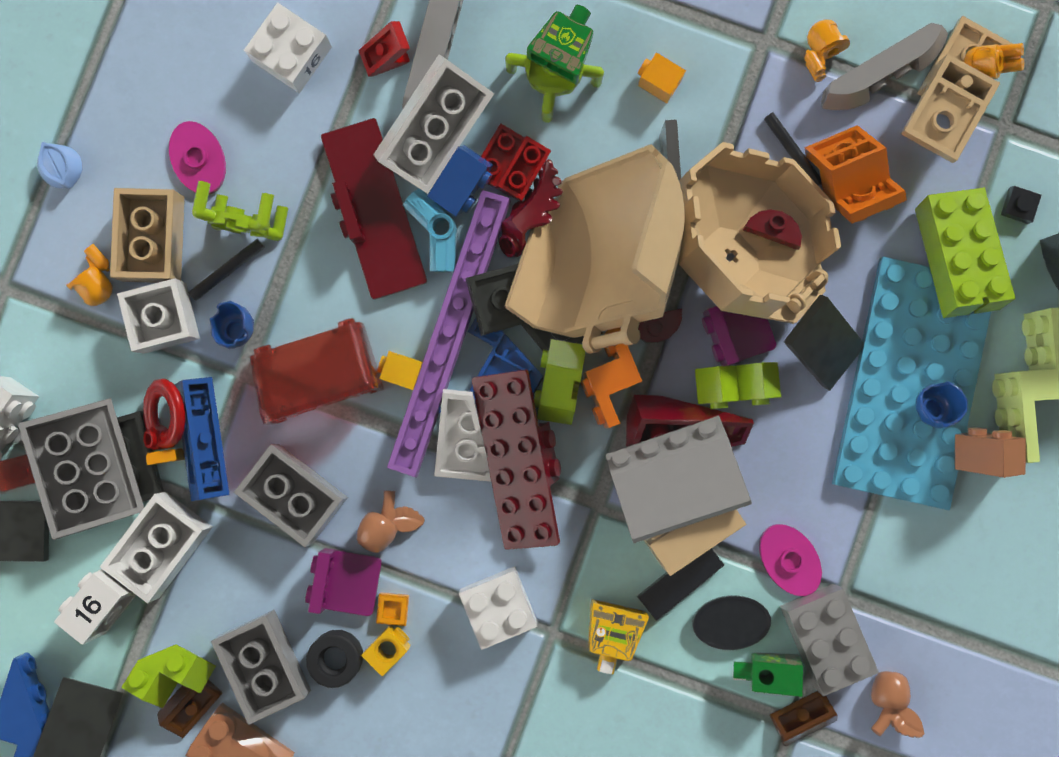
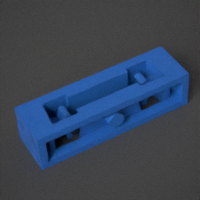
M212 377L181 380L175 386L182 396L185 407L186 419L182 444L191 501L230 495Z

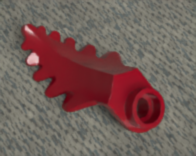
M550 159L542 165L543 170H540L538 173L540 179L536 178L534 180V190L529 189L525 195V200L516 202L512 207L510 216L502 222V236L499 238V245L502 252L508 257L521 256L526 245L525 233L529 229L549 224L552 221V216L548 212L557 210L560 207V203L554 200L553 197L562 195V189L556 187L562 181L559 177L555 176L558 174V170L554 168L553 162Z

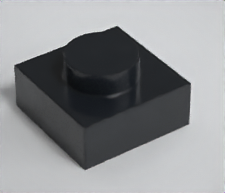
M1012 186L1008 190L1001 215L1030 224L1034 221L1042 195Z

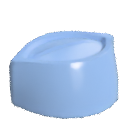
M46 142L41 143L37 167L42 179L55 188H72L82 173V161L79 154L71 147Z

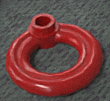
M164 378L154 380L147 388L143 402V417L147 430L144 433L143 440L145 446L152 450L173 448L181 440L185 429L186 415L182 396L175 384ZM162 396L166 399L170 409V425L168 429L160 425L158 418V403Z

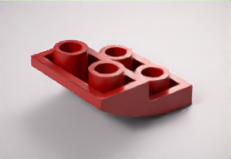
M500 123L481 155L482 158L493 165L489 171L492 177L488 185L522 201L551 150L527 135L523 137Z

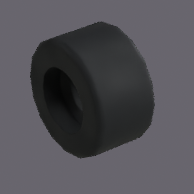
M330 630L322 634L310 646L306 656L307 669L310 676L319 685L327 688H339L348 684L359 672L363 662V657L361 656L363 649L359 640L352 633L344 630ZM331 647L342 649L346 655L345 665L338 670L329 668L324 661V654Z

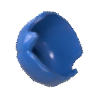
M232 301L219 303L216 306L218 309L217 313L209 319L213 339L218 345L228 349L246 344L254 331V319L245 307Z
M951 382L931 384L918 393L916 397V411L922 422L933 428H946L962 420L968 411V400L962 389Z

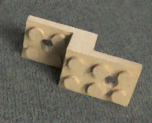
M964 16L958 19L917 92L922 97L901 135L951 163L956 162L1000 85V82L963 62L966 50L978 46L1013 43ZM943 114L948 117L950 121L949 128L944 129L937 124V115Z

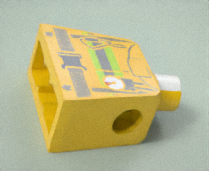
M591 599L588 648L590 652L600 654L597 665L598 671L614 674L617 659L632 660L648 622L649 616L646 611Z

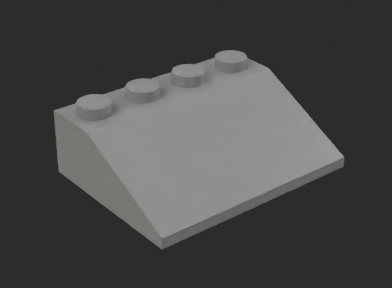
M111 398L18 423L52 540L138 514L143 510L144 505Z
M719 416L605 454L633 543L752 504Z

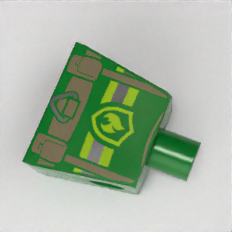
M578 4L575 5L570 16L556 11L528 45L527 59L577 85L593 38L594 31L585 25L591 12Z
M752 653L751 662L734 661L733 680L751 681L752 691L803 697V664L799 654ZM763 670L770 671L768 675L760 674V672Z

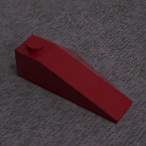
M633 395L626 419V447L716 416L720 417L730 445L734 447L746 443L754 422L751 418L665 396Z

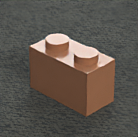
M981 427L968 428V433L955 434L956 470L1003 478L1025 475L1026 438L1012 436V431L1006 430L992 431L991 434L987 433V428Z

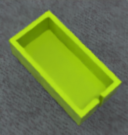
M985 187L927 195L915 208V213L942 317L949 318L969 315L971 312L977 314L997 311L1016 299Z

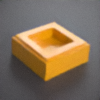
M182 448L151 452L146 455L147 465L185 460Z
M380 592L376 624L406 626L409 595Z

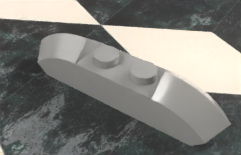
M930 23L835 79L823 91L821 99L822 108L846 110L862 106L870 102L869 90L871 94L879 91L887 85L885 80L892 76L899 79L912 69L919 72L922 71L938 56L946 42L948 32L942 25Z

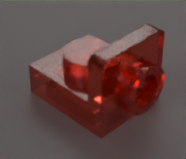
M27 454L0 461L1 495L10 490L35 484Z

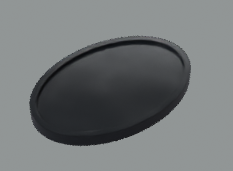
M728 595L712 599L703 604L694 614L692 627L696 636L703 643L717 649L738 650L750 647L766 636L771 627V616L768 610L754 599L745 596Z

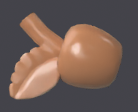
M384 491L381 514L370 512L364 516L358 527L356 540L366 550L380 553L393 542L397 531L410 532L416 530L424 524L425 519L422 515H419L418 511H414L410 507L403 506L394 509L395 491Z
M890 671L880 672L873 682L871 699L874 705L883 708L878 720L871 728L878 736L884 733L890 723L895 728V731L904 736L920 738L924 735L923 725L919 716L912 709L907 708L911 698L910 686L903 674Z

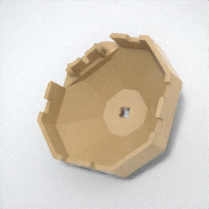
M722 142L679 180L684 201L685 221L678 263L721 311L795 324L807 312L818 296L824 294L825 285L828 283V273L822 270L821 262L841 247L838 228H832L830 217L835 214L834 203L794 159L783 157L778 162L770 160L769 153L750 148L741 153L733 151V144ZM769 209L783 211L791 216L799 225L802 234L801 247L799 250L743 231L744 226L750 217L759 211ZM732 253L735 257L729 262L726 257L727 254Z

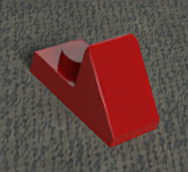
M400 21L389 22L358 50L368 77L376 76L410 62L407 54L410 47Z

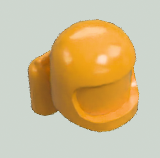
M824 19L818 21L808 31L807 41L812 51L806 50L804 59L806 61L805 65L815 82H820L826 77L825 60L841 53L850 45L848 37L841 35L837 24L832 20Z
M996 44L974 47L966 53L963 62L993 79H998L1000 73L1024 70V58H1021L1024 55V44Z
M92 244L84 250L85 258L90 267L66 286L70 290L74 289L87 305L97 306L110 298L113 286L102 272L110 271L109 261Z

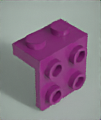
M717 306L702 312L704 315L702 318L705 332L711 335L714 344L712 352L715 360L720 362L721 366H728L776 348V341L768 319L721 311Z
M328 548L319 551L318 556H313L310 572L315 575L313 585L308 586L305 603H309L308 612L321 614L327 609L370 616L374 612L382 560L376 556Z

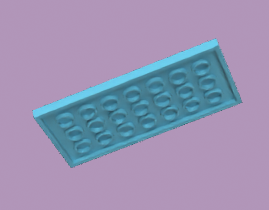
M888 257L879 258L862 338L864 346L858 357L832 484L950 511L958 470L955 469V434L966 433L991 311L977 314L971 312L969 315L943 318L931 270L928 266ZM947 381L962 389L968 400V411L962 420L946 428H933L922 422L916 411V397L918 393L928 385Z

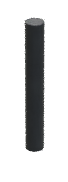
M774 112L770 113L764 118L767 125L791 158L820 186L822 184L821 177Z
M257 238L188 292L189 295L197 301L265 248V246Z

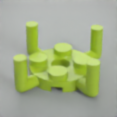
M508 53L505 57L506 71L509 74H514L517 71V66L525 67L530 86L544 94L541 118L546 123L551 122L553 119L556 96L572 93L580 83L582 76L590 77L593 87H600L604 76V70L601 67L584 64L576 85L527 59V55Z
M198 181L192 214L195 218L208 221L207 223L211 224V227L215 230H225L241 234V232L250 233V236L264 237L274 241H280L283 238L288 208L277 205L273 228H271L270 215L274 195L262 193L258 214H253L252 217L244 215L245 210L227 206L228 197L220 194L216 195L215 205L210 210L206 208L211 184Z

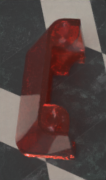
M354 318L346 319L337 323L338 328L275 348H271V345H265L253 350L254 355L249 358L263 425H275L287 421V417L293 418L305 412L349 398L359 397L360 394H372L385 390L382 380L379 379L380 373L377 372L378 367L364 323L355 322Z

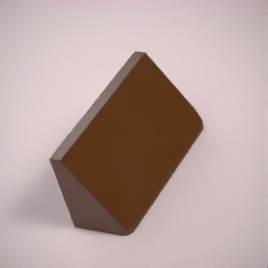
M209 679L201 693L182 685L167 701L163 709L159 710L157 714L159 726L184 738L222 695V691Z
M818 691L769 715L784 746H788L834 723L838 718L827 696L821 695Z

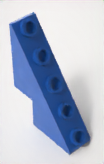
M28 652L13 658L0 699V740L17 745L14 757H33L50 713L46 702L45 687L39 682L36 673V661Z

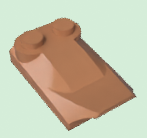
M222 702L189 747L186 756L293 757L295 752L253 723L248 725L243 716Z

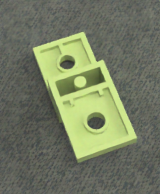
M1059 307L1024 314L1022 332L1026 336L1027 344L1024 358L1029 371L994 374L995 380L992 383V391L997 399L995 422L999 426V430L1012 431V436L1026 438V463L1040 462L1035 401L1059 399Z

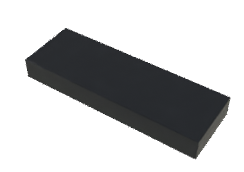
M711 548L670 576L666 572L637 597L657 621L725 564Z

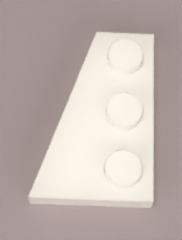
M443 389L434 472L436 477L491 482L473 392Z

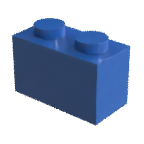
M458 146L427 197L455 217L462 214L463 211L468 213L477 200L473 196L478 188L484 189L490 181L492 174L489 171L493 165L467 146Z

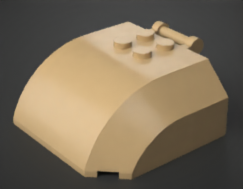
M652 144L569 176L561 182L558 188L562 189L563 193L554 199L560 203V207L557 210L548 212L552 216V221L547 225L530 230L505 303L507 310L535 329L572 338L584 336L582 345L589 354L599 352L601 348L618 344H625L627 346L637 344L640 340L639 323L663 317L679 260L685 211L680 183L673 165ZM621 327V331L601 335L602 331Z

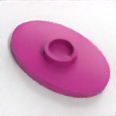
M186 121L179 124L172 132L169 141V156L174 172L179 180L195 193L198 181L210 183L209 194H213L223 184L226 174V161L222 147L214 134L200 123Z
M775 524L768 527L760 538L759 552L763 566L770 578L780 588L790 594L807 596L814 593L819 587L822 578L821 563L814 546L800 531L783 524Z

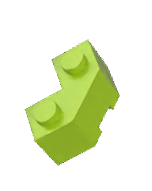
M551 339L549 350H543L540 367L546 368L542 391L536 390L534 398L535 408H539L537 419L572 425L585 358V350L582 344Z
M778 362L695 369L698 404L710 403V409L728 408V402L752 400V406L770 404L769 398L781 397Z
M175 644L139 659L121 688L139 699L163 709L178 683L201 693L216 665Z

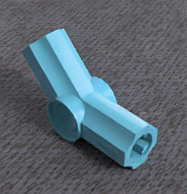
M418 188L406 198L403 207L430 233V272H454L456 267L457 224L436 202L427 197L428 194ZM440 221H448L450 225L448 232L444 235H438L436 225Z

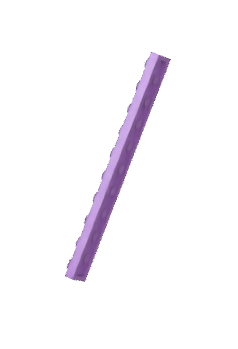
M484 190L481 191L387 465L389 469L416 478L418 476L441 409L443 389L448 388L474 311L465 278L487 272L502 229V222L505 220L511 202L508 197Z

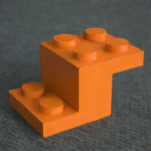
M858 125L804 147L806 158L820 170L823 192L832 200L835 209L851 224L863 221L869 216L891 209L895 205L907 201L906 191L890 178L887 148Z
M621 328L607 330L604 335L621 331ZM625 344L605 347L604 350L607 356H613L614 360L586 371L583 374L584 379L580 381L586 397L592 396L596 407L592 408V412L597 424H603L604 428H611L620 424L609 395L642 382L629 347Z

